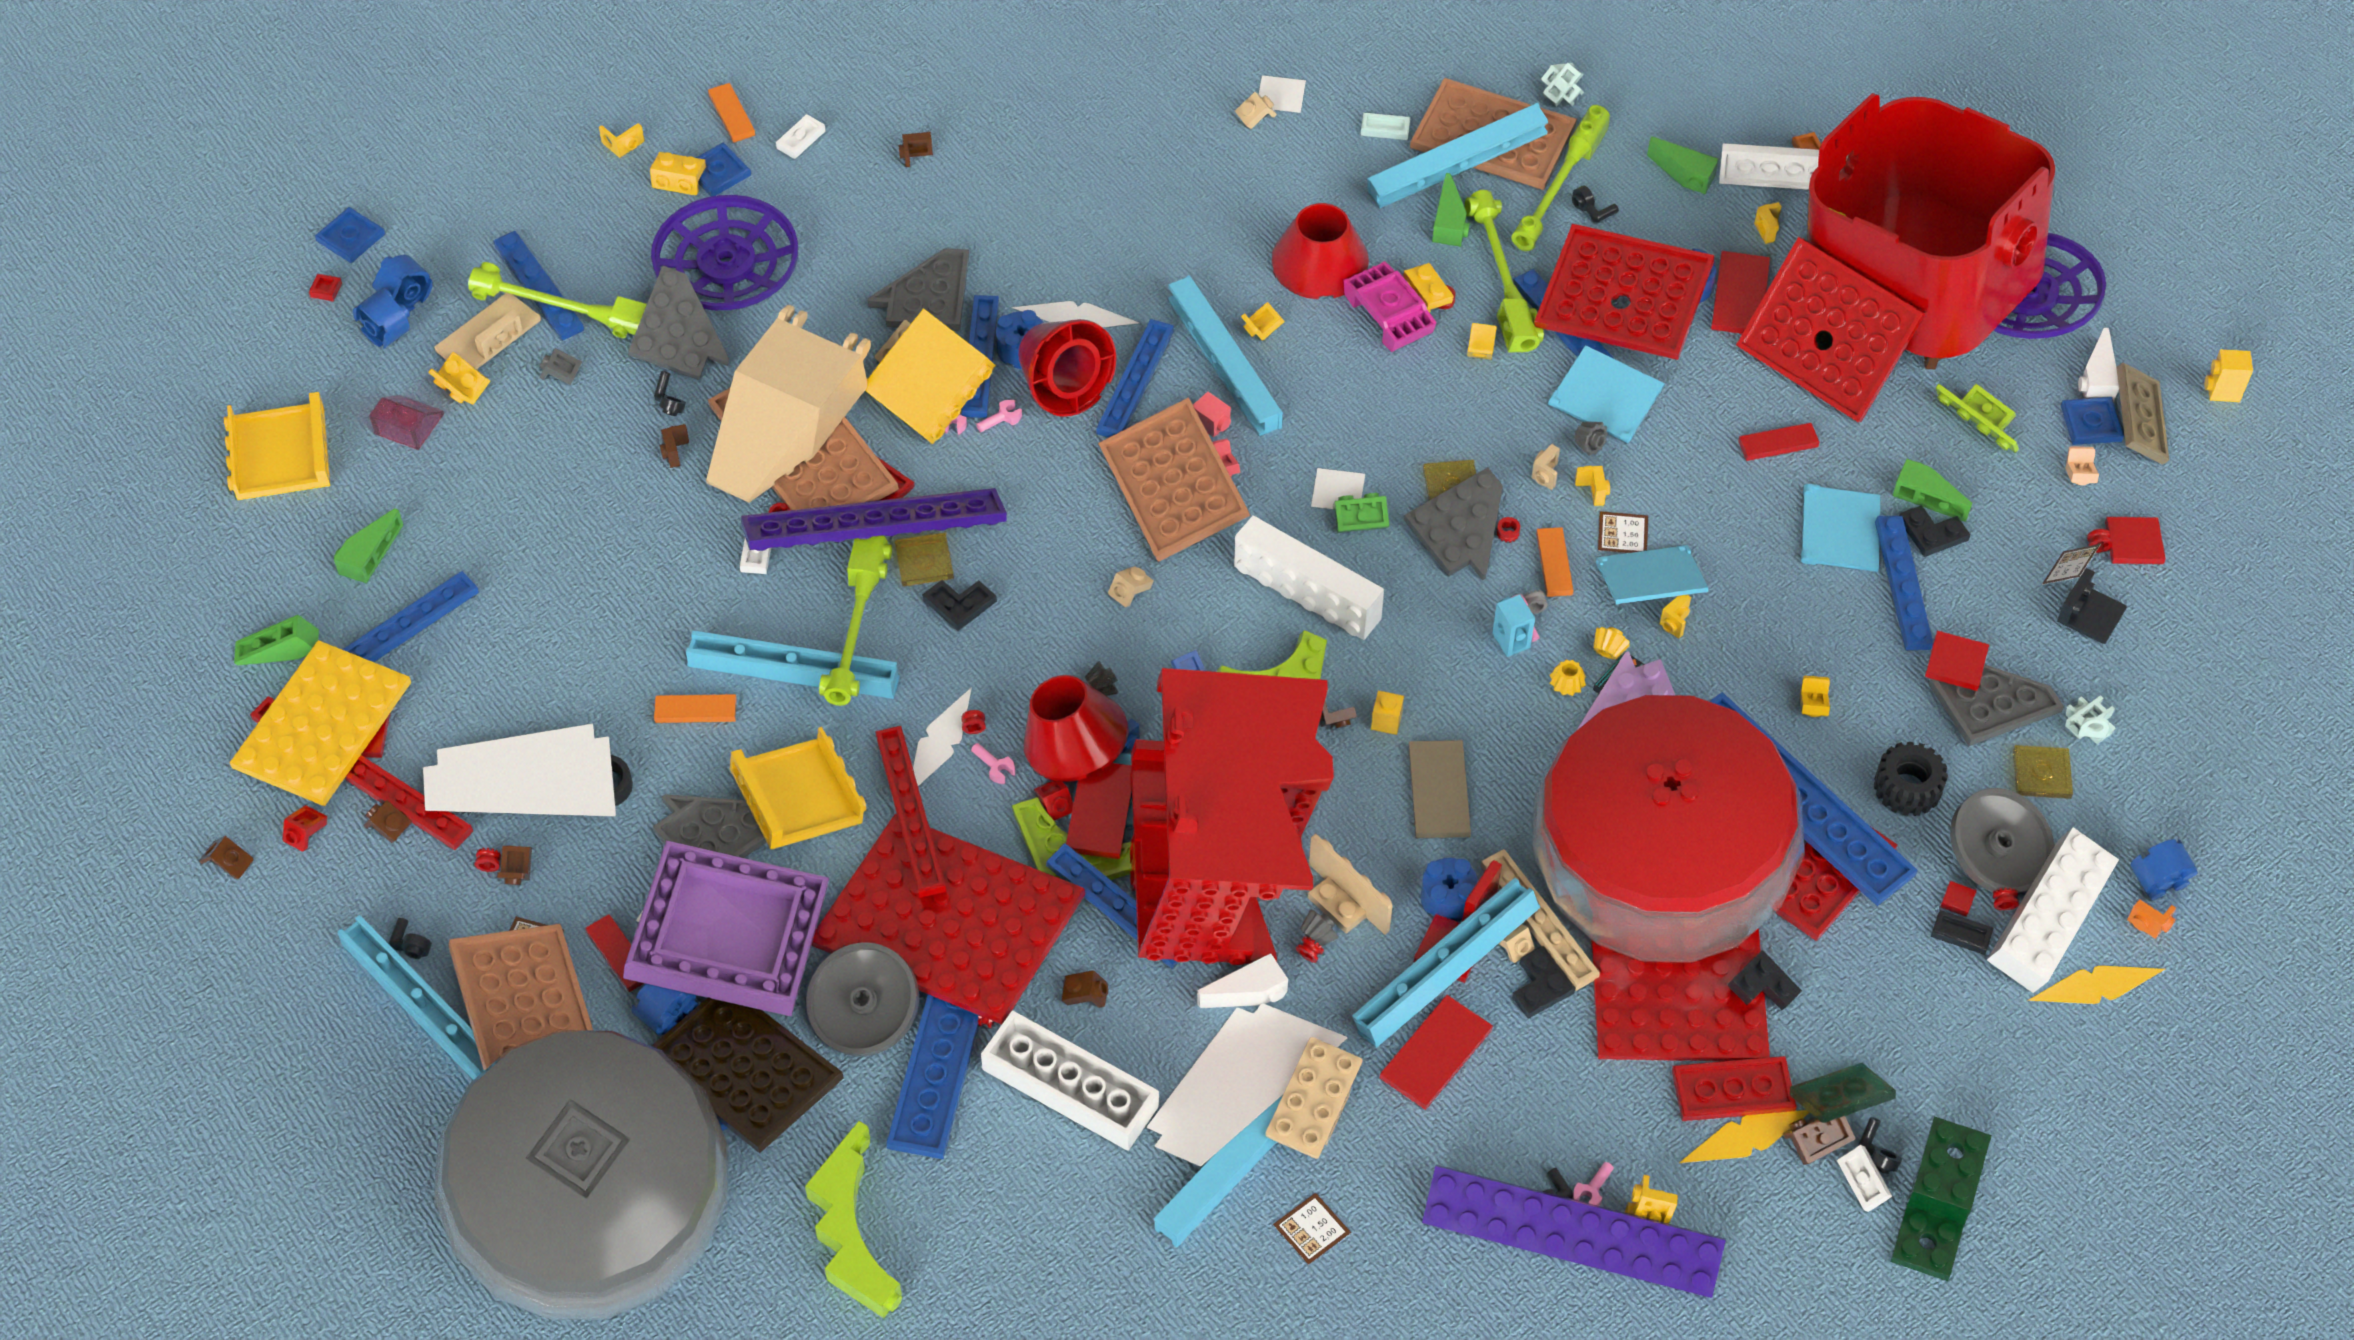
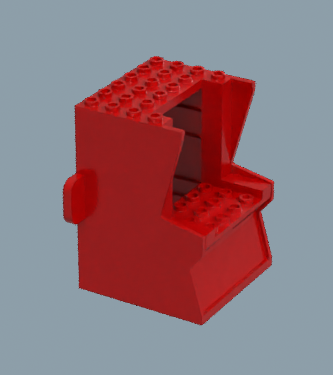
M1171 668L1161 669L1157 680V692H1162L1164 741L1136 739L1131 752L1134 835L1130 843V863L1132 871H1130L1131 891H1136L1138 958H1147L1151 961L1173 959L1176 962L1191 960L1202 961L1205 964L1226 962L1231 965L1251 964L1271 953L1277 962L1276 951L1256 897L1262 900H1272L1275 898L1279 899L1283 889H1313V876L1302 848V834L1322 791H1328L1334 778L1333 757L1315 738L1328 691L1327 680Z

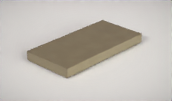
M2121 363L2116 368L2125 444L2127 447L2163 465L2169 461L2160 382L2125 363Z
M1463 740L1409 741L1415 838L1470 837L1471 829Z

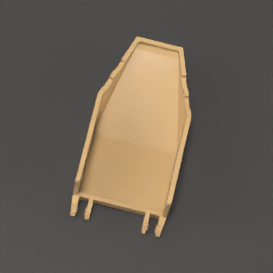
M791 305L783 308L774 323L734 372L706 478L707 484L749 503L774 486V481L784 474L787 476L794 471V467L802 461L807 462L812 459L867 388L863 360L871 347L869 339L863 338L857 345L856 352H854L852 349L857 344L858 334L850 333L845 339L843 346H840L802 329L807 319V312L803 310L798 312L793 319V323L790 324L789 321L794 316L795 308Z

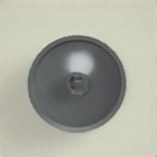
M1987 788L1972 794L1958 806L1951 821V845L1959 865L1975 883L1991 892L1997 889L2000 890V888L2004 890L2006 887L2007 890L2008 888H2014L2018 891V895L2028 892L2055 846L2049 824L2038 808L2022 795L2007 789Z
M875 943L851 944L830 954L813 974L806 997L807 1014L815 1033L834 1050L851 1056L875 1055L894 1046L910 1029L919 1005L918 984L910 966L893 950Z

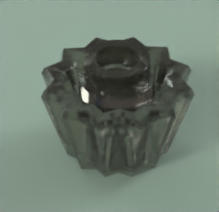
M1098 661L1085 676L1088 684L1106 696L1117 694L1118 690L1114 684L1118 681L1117 677L1110 667L1105 669L1102 663Z

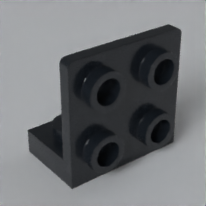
M2085 568L2065 600L2057 622L2102 644H2106L2125 613L2127 605L2094 590L2095 584L2092 583L2095 572Z

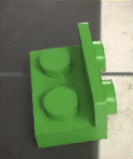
M1369 493L1363 495L1364 498L1354 499L1352 495L1338 497V501L1333 503L1337 533L1389 528L1386 496L1379 497V493Z

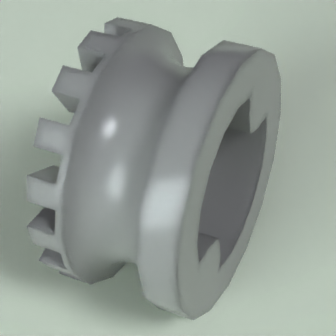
M1534 590V592L1530 591V594L1527 592L1526 595H1523L1532 614H1538L1547 608L1548 604L1543 591Z

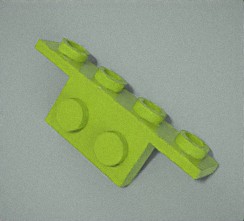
M1940 384L1935 387L1938 394L1937 399L1947 407L1950 404L1957 409L1956 413L1965 421L1971 419L1977 424L1976 428L1986 436L1991 434L1995 437V442L2006 451L2011 449L2015 453L2019 450L2017 442L2003 432L2015 418L2016 414L2014 411L1977 384L1972 387L1962 400Z

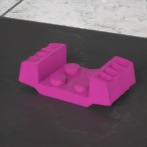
M1386 261L1344 280L1346 298L1353 308L1363 305L1383 329L1382 343L1391 352L1434 332L1436 321L1427 310L1423 300L1403 276Z

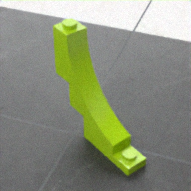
M858 1121L805 1185L807 1199L827 1211L815 1226L817 1240L837 1252L825 1267L827 1281L882 1318H885L889 1311L893 1312L897 1309L902 1300L900 1283L888 1275L869 1253L857 1227L856 1201L860 1181L865 1170L863 1156L860 1154H863L870 1144L868 1126Z

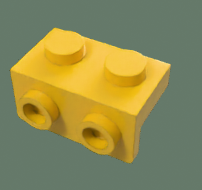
M659 152L650 168L652 187L697 195L699 192L698 181L706 168L705 159Z
M1430 263L1404 270L1403 278L1423 300L1429 313L1431 309L1452 303L1453 294Z

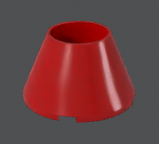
M1316 203L1303 208L1279 238L1273 248L1272 265L1276 278L1289 291L1310 299H1319V296L1332 295L1333 298L1345 295V279L1368 270L1369 256L1364 243L1346 213L1332 204Z
M1077 319L1038 324L1025 334L1019 347V362L1034 400L1042 409L1056 416H1073L1092 407L1102 397L1100 393L1105 388L1107 382L1111 383L1116 368L1114 342L1105 329L1090 320Z
M1070 675L1055 676L1041 683L1031 696L1024 737V753L1033 770L1047 779L1062 782L1082 780L1087 778L1086 774L1100 767L1104 770L1120 755L1128 738V721L1124 711L1115 701L1084 681Z

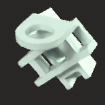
M1573 63L1550 65L1549 70L1541 78V81L1548 86L1543 92V97L1550 99L1556 107L1563 99L1573 106L1575 104L1573 100L1579 94L1582 95L1584 93L1575 85L1584 74L1576 70Z
M2101 695L2091 703H2088L2081 696L2078 698V703L2075 707L2069 705L2066 710L2068 719L2065 726L2077 738L2081 739L2087 736L2096 744L2110 736L2116 729L2107 720L2112 716L2115 708L2113 706L2109 709L2101 705L2103 700Z

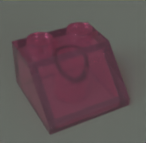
M396 395L382 397L369 417L375 435L419 450L443 417L444 411L410 398Z

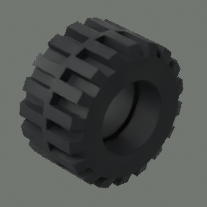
M1901 742L1897 743L1895 748L1892 746L1888 748L1887 752L1882 755L1874 778V789L1877 790V798L1883 799L1882 804L1885 807H1892L1891 811L1895 813L1901 811L1904 816H1908L1909 813H1913L1914 816H1920L1921 811L1926 814L1930 812L1931 807L1935 808L1946 785L1948 773H1946V763H1942L1943 758L1940 754H1934L1935 750L1933 748L1927 749L1924 747L1925 744L1922 743L1914 745L1913 742H1907L1906 745H1903ZM1899 775H1913L1917 777L1922 783H1909L1902 779Z

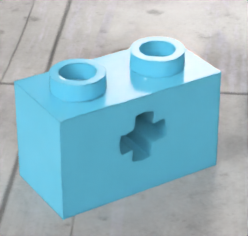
M1520 594L1512 598H1504L1496 604L1492 634L1507 657L1531 647L1535 617Z

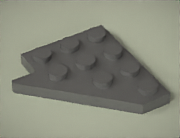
M944 248L868 298V307L887 308L886 327L898 328L904 320L912 323L924 308L951 330L960 331L969 264V249Z
M662 265L629 348L628 355L700 380L707 359L728 366L729 357L687 275Z
M1486 468L1404 515L1406 524L1448 576L1470 564L1482 580L1486 579L1503 485L1491 470Z
M1985 664L1978 691L1930 679L1929 682L1932 691L1968 746L2059 714L2064 708V705L2051 686Z
M664 794L662 801L672 814L653 826L654 833L664 844L667 840L745 858L767 843L746 800Z

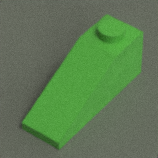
M1651 136L1647 156L1683 187L1703 194L1707 193L1716 175L1718 158Z
M1446 173L1434 223L1432 242L1461 247L1463 237H1468L1470 223H1466L1467 212L1450 173Z
M1906 459L1897 479L1893 496L1919 506L1922 505L1927 509L1950 517L1958 516L1961 521L1966 522L1972 502L1932 467Z
M392 509L349 537L342 547L337 549L334 555V562L339 575L367 584L403 527V521L398 509Z
M295 615L236 641L234 663L236 665L298 660L307 656L319 639V629L301 616Z

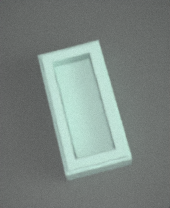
M1363 113L1361 136L1408 140L1410 117Z

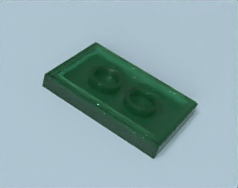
M1859 1063L1790 1087V1096L1823 1124L1896 1099V1090L1865 1064Z

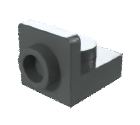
M555 348L551 356L547 354L544 356L539 368L543 369L539 378L544 380L547 374H550L571 385L582 361Z

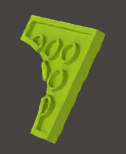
M1304 630L1299 634L1296 647L1290 657L1274 668L1263 671H1241L1221 665L1217 672L1320 679L1327 640Z
M1038 797L1012 805L1013 814L1035 869L1060 878L1046 867V862L1066 843L1068 833L1056 825V822L1041 805ZM1131 842L1122 844L1120 860L1079 854L1110 880L1129 875L1130 871H1133L1131 870L1130 863Z

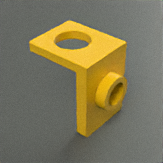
M639 123L617 137L604 126H599L601 142L619 158L644 142L642 126Z
M1472 323L1467 356L1492 360L1497 327Z

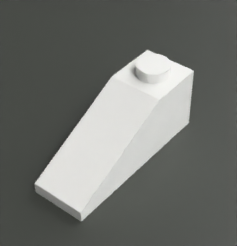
M2103 328L2084 374L2079 377L2078 389L2082 391L2084 399L2112 397L2114 402L2118 393L2117 368L2109 328Z
M1270 953L1197 991V1004L1200 1008L1256 1006L1270 1001L1276 1002L1287 993L1288 978Z

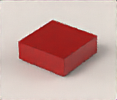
M317 274L309 290L310 297L334 301L342 285L341 278Z
M1950 881L1940 907L1967 917L1977 890Z

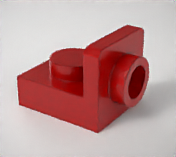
M1052 780L1034 789L1039 801L1045 806L1048 815L1054 821L1072 813L1074 803L1068 787L1062 781Z
M307 805L303 806L284 819L283 842L302 852L308 849L309 836L327 825V816Z

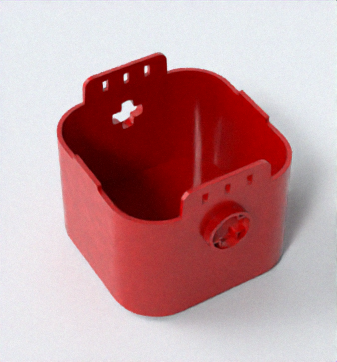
M1872 93L1828 134L1821 143L1818 167L1812 173L1809 181L1807 241L1926 313L1905 348L1906 350L1930 358H1950L1963 355L1979 346L2037 286L2043 276L2055 178V163L2051 154L2039 143L2010 131V125L1969 107L1962 110L1941 100L1928 97L1900 98L1880 107V96Z

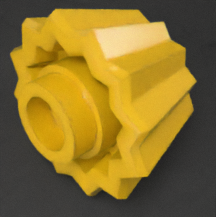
M1614 627L1596 628L1594 650L1601 656L1612 660L1617 659L1630 646V641L1623 636L1620 630Z
M1566 659L1564 662H1560L1550 674L1552 680L1549 684L1554 686V691L1560 692L1562 695L1569 694L1573 696L1575 693H1581V689L1586 686L1585 673L1579 663L1574 660L1569 661Z

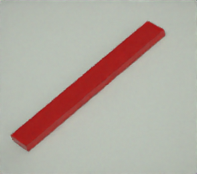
M896 726L875 731L918 896L922 898L946 892L945 882L902 727Z

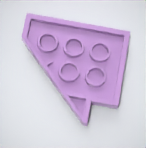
M1629 651L1626 652L1578 729L1605 708L1644 695H1675L1661 659L1635 668Z

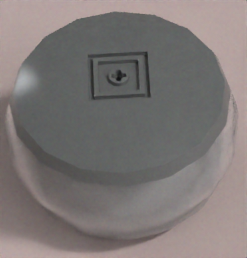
M558 1030L506 1050L462 1090L437 1143L434 1204L453 1255L494 1297L548 1320H607L661 1298L702 1259L727 1204L729 1146L707 1092L667 1052L616 1031Z

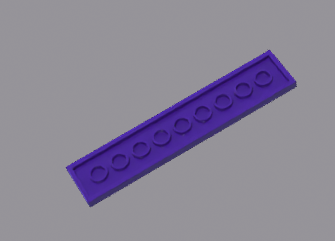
M996 488L741 516V525L749 550L764 551L774 547L790 548L801 544L816 545L820 542L828 541L843 542L846 539H869L873 536L881 535L895 536L899 533L908 532L916 534L926 530L943 531L953 527L969 528L973 525H995L999 522H1007V512Z
M1437 1164L1434 1169L1422 1221L1423 1224L1710 1298L1713 1297L1726 1238Z

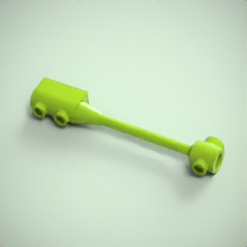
M1600 105L1589 107L1570 138L1564 164L1532 216H1524L1511 236L1512 242L1520 250L1531 251L1535 248L1536 241L1543 231V224L1540 220L1572 167L1582 158L1590 160L1608 131L1610 114L1604 107Z
M1478 190L1465 199L1464 208L1467 212V217H1474L1477 223L1484 224L1504 285V299L1496 315L1508 353L1529 352L1536 349L1540 342L1543 341V328L1535 327L1534 321L1537 310L1529 308L1527 301L1523 299L1513 284L1493 222L1498 214L1501 213V200L1493 199L1492 193L1488 190Z
M482 262L480 268L474 267L468 282V288L472 291V296L478 300H486L487 295L495 297L502 291L587 314L589 317L609 326L610 329H613V335L619 338H626L628 333L635 335L647 305L646 303L617 296L614 306L588 305L503 282L500 269L489 262Z
M883 535L873 536L869 539H854L847 572L849 586L855 587L856 600L839 668L832 669L829 675L822 674L819 684V695L824 696L833 705H846L850 702L851 696L858 697L860 681L855 680V675L850 671V665L865 603L875 586L879 583V579H886L888 564L883 562L884 560H891L892 545L888 544V540Z

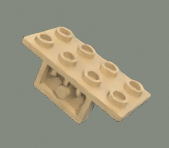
M505 293L434 348L446 360L452 352H455L478 369L540 322L541 317L513 294Z
M1314 834L1311 837L1309 865L1325 880L1308 892V899L1346 934L1367 918L1386 935L1390 931L1392 914L1390 898L1385 893L1377 891L1372 886L1368 877L1363 874L1360 875L1346 857L1338 855L1329 841L1321 839L1317 834Z
M1310 1037L1265 1136L1318 1159L1324 1146L1328 1144L1346 1105L1352 1084L1361 1067L1362 1058Z

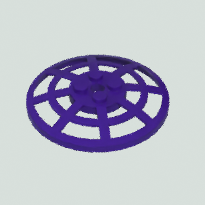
M718 195L694 201L669 216L655 235L651 259L657 278L662 265L668 268H676L677 271L685 273L683 269H698L703 277L695 283L690 281L694 291L699 295L709 298L724 299V303L700 301L703 308L714 311L734 310L757 304L780 290L795 270L799 247L796 232L791 222L774 206L748 196ZM727 207L746 208L764 215L757 225L740 220H728ZM717 208L718 221L704 224L692 232L682 224L684 220L697 213ZM772 220L778 223L785 231L790 245L776 249L772 238L764 231ZM729 228L743 229L750 233L743 238L738 235L729 234ZM719 229V235L705 242L698 238L709 231ZM675 230L684 238L677 248L675 259L660 258L663 243L668 235ZM759 237L766 244L769 252L755 254L752 244ZM690 244L698 249L696 260H683L685 251ZM791 254L790 266L778 282L770 280L769 278L776 268L777 258ZM722 258H732L727 262L721 261ZM770 260L768 269L763 276L753 272L756 263ZM744 279L754 283L745 289L734 292L733 284ZM712 282L723 285L724 293L711 292L702 288ZM761 286L768 288V290L754 297L734 302V298L749 294Z
M2048 233V246L2064 250L2077 257L2081 262L2069 269L2060 262L2045 257V266L2057 270L2061 275L2054 278L2051 274L2044 271L2040 282L2032 290L2034 293H2029L2012 311L2017 314L2016 320L2013 321L2005 318L2002 323L2013 326V328L1998 325L1993 331L2011 337L2040 339L2060 336L2085 325L2100 310L2105 298L2106 279L2100 263L2092 253L2080 244L2063 236ZM2087 268L2095 278L2098 290L2097 295L2082 296L2081 284L2076 276ZM2069 281L2072 285L2074 296L2059 295V286ZM2095 303L2092 310L2081 319L2071 324L2064 321L2074 314L2079 304ZM2056 304H2071L2068 310L2060 316L2051 311ZM2042 315L2048 320L2039 323H2026L2027 316ZM2053 325H2055L2056 327H2058V328H2055V329L2042 330V331H2027V330H2023V328L2036 329V328L2050 327V326H2053Z

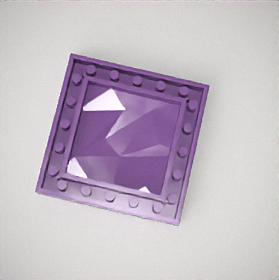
M666 840L625 963L623 978L792 1016L826 896L829 878Z

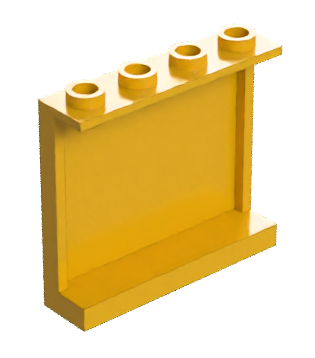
M923 308L868 377L865 391L930 443L934 444L936 440L943 436L950 422L959 416L966 402L974 397L981 383L990 377L996 365Z
M319 392L309 393L310 404L234 415L231 405L227 406L228 416H224V425L226 431H229V436H225L227 451H230V455L226 456L228 470L231 471V475L227 476L229 490H234L237 500L330 486L325 411Z
M822 727L818 728L817 739L746 758L742 749L731 752L730 771L770 849L862 824L863 814L866 811L865 800L862 795H858L853 777L851 775L848 776L842 757L837 756L832 738L826 735Z

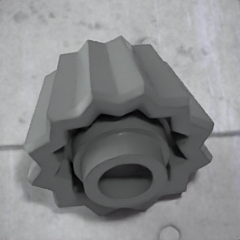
M1582 422L1575 431V443L1588 456L1596 455L1606 443L1608 435L1606 432L1607 426L1603 422Z
M1311 909L1300 928L1301 931L1308 938L1310 937L1312 940H1315L1314 944L1318 942L1321 946L1338 939V935L1332 929L1335 923L1325 913L1320 916Z

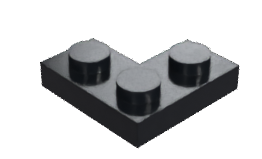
M1922 505L1899 514V516H1903L1906 532L1924 557L1969 541L1971 534L1958 516L1935 524Z
M943 580L922 594L923 601L957 631L997 602L996 595L979 580L960 595Z
M1544 946L1520 958L1519 964L1533 982L1514 991L1512 998L1528 1019L1575 993V986Z
M1763 950L1727 984L1746 1005L1763 991L1781 1011L1802 992Z

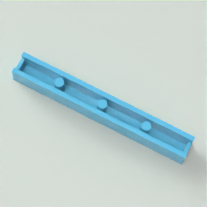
M1539 103L1533 104L1367 178L1368 193L1371 194L1379 209L1443 181L1446 173H1450L1451 176L1457 175L1547 135L1548 131L1545 125L1548 124V119L1540 109Z
M1186 276L1184 279L1168 284V288L1173 296L1168 297V301L1258 436L1281 429L1283 412L1191 276Z
M694 630L691 634L690 646L686 650L688 667L819 687L822 674L829 675L832 669L839 668L842 657L841 653ZM853 655L850 671L855 675V680L860 681L859 694L894 699L900 679L897 662Z
M1512 879L1352 1015L1358 1029V1034L1377 1048L1541 907L1537 902L1534 891L1531 888L1527 890L1521 886L1518 879Z
M360 915L355 918L356 922L345 931L342 928L337 931L342 946L448 1055L475 1080L484 1070L473 1031L468 1024Z
M1282 1096L1221 1148L1155 1216V1230L1158 1233L1162 1232L1171 1239L1175 1247H1178L1276 1143V1141L1267 1138L1265 1134Z

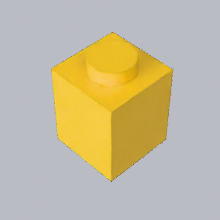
M1378 690L1372 713L1371 730L1397 735L1403 713L1404 695Z

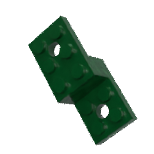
M1934 1116L1920 1166L1911 1186L1890 1262L1945 1281L1949 1280L1962 1231L1973 1206L1992 1135ZM1949 1148H1957L1963 1156L1961 1158H1953L1948 1154L1947 1150ZM1928 1238L1933 1241L1935 1248L1925 1249L1921 1246L1919 1240Z

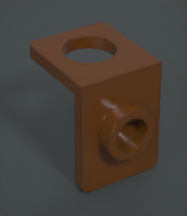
M223 836L213 841L199 862L203 864L212 860L234 879H239L252 863L253 857L227 836Z

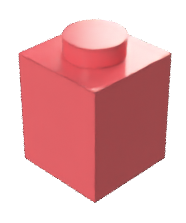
M1210 392L1205 393L1193 404L1207 433L1212 437H1215L1219 432L1225 431L1231 423V407Z

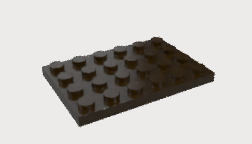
M710 997L705 999L652 1045V1047L661 1050L698 1087L707 1112L759 1153L844 1079L841 1070L764 1011Z

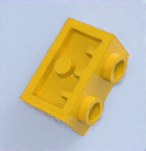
M455 352L451 353L439 371L431 368L428 372L435 378L433 382L444 390L448 388L451 391L449 395L461 404L463 401L474 405L490 383L487 377Z
M1643 1175L1640 1184L1634 1185L1631 1198L1633 1202H1627L1625 1213L1669 1224L1677 1206L1678 1195L1650 1189V1176Z

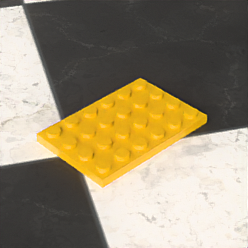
M318 640L232 758L230 765L235 770L325 806L411 684L410 677Z

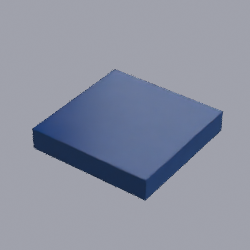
M724 142L696 157L705 159L706 168L698 184L711 197L720 194L751 176V170Z
M348 207L318 232L315 238L318 243L349 263H352L385 235V231L381 226Z
M2112 397L2062 400L2061 409L2072 445L2122 442L2124 434Z

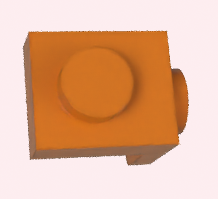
M2139 899L2133 906L2127 921L2132 923L2138 930L2144 931L2156 939L2162 930L2167 933L2175 923L2176 919L2172 916L2176 907L2171 905L2163 915Z

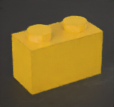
M2219 350L2217 358L2212 360L2210 375H2206L2204 382L2205 390L2209 392L2210 401L2240 402L2253 372L2250 351Z

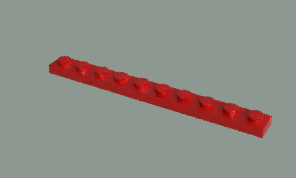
M268 696L250 714L252 720L258 723L274 702V699ZM360 755L344 778L383 804L388 800L412 821L411 823L453 850H456L473 832L470 824L449 811H426L425 796L362 755Z

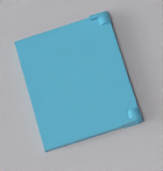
M1585 345L1567 375L1551 396L1548 405L1583 422H1603L1607 426L1606 432L1609 435L1629 443L1664 388L1665 383Z
M1805 484L1803 486L1801 562L1811 565L1823 564L1878 572L1879 537L1875 521L1877 516H1880V495Z
M1688 545L1596 557L1597 567L1602 573L1616 604L1708 592V586L1691 555Z

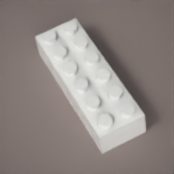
M1252 516L1236 534L1234 567L1241 573L1252 576L1262 585L1275 589L1285 598L1296 601L1306 610L1319 614L1327 622L1334 623L1345 629L1350 635L1357 636L1363 640L1366 639L1381 620L1384 588L1255 516Z
M2074 827L2071 828L2057 841L1987 961L2032 993L2037 991L2049 981L2119 859Z
M1013 1010L981 1053L982 1070L1127 1151L1130 1150L1159 1107V1091Z

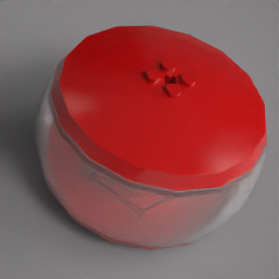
M1644 695L1601 710L1564 740L1556 751L1533 801L1532 849L1534 859L1561 913L1596 944L1642 962L1692 963L1738 947L1782 907L1805 855L1802 796L1776 745L1737 711L1695 696Z

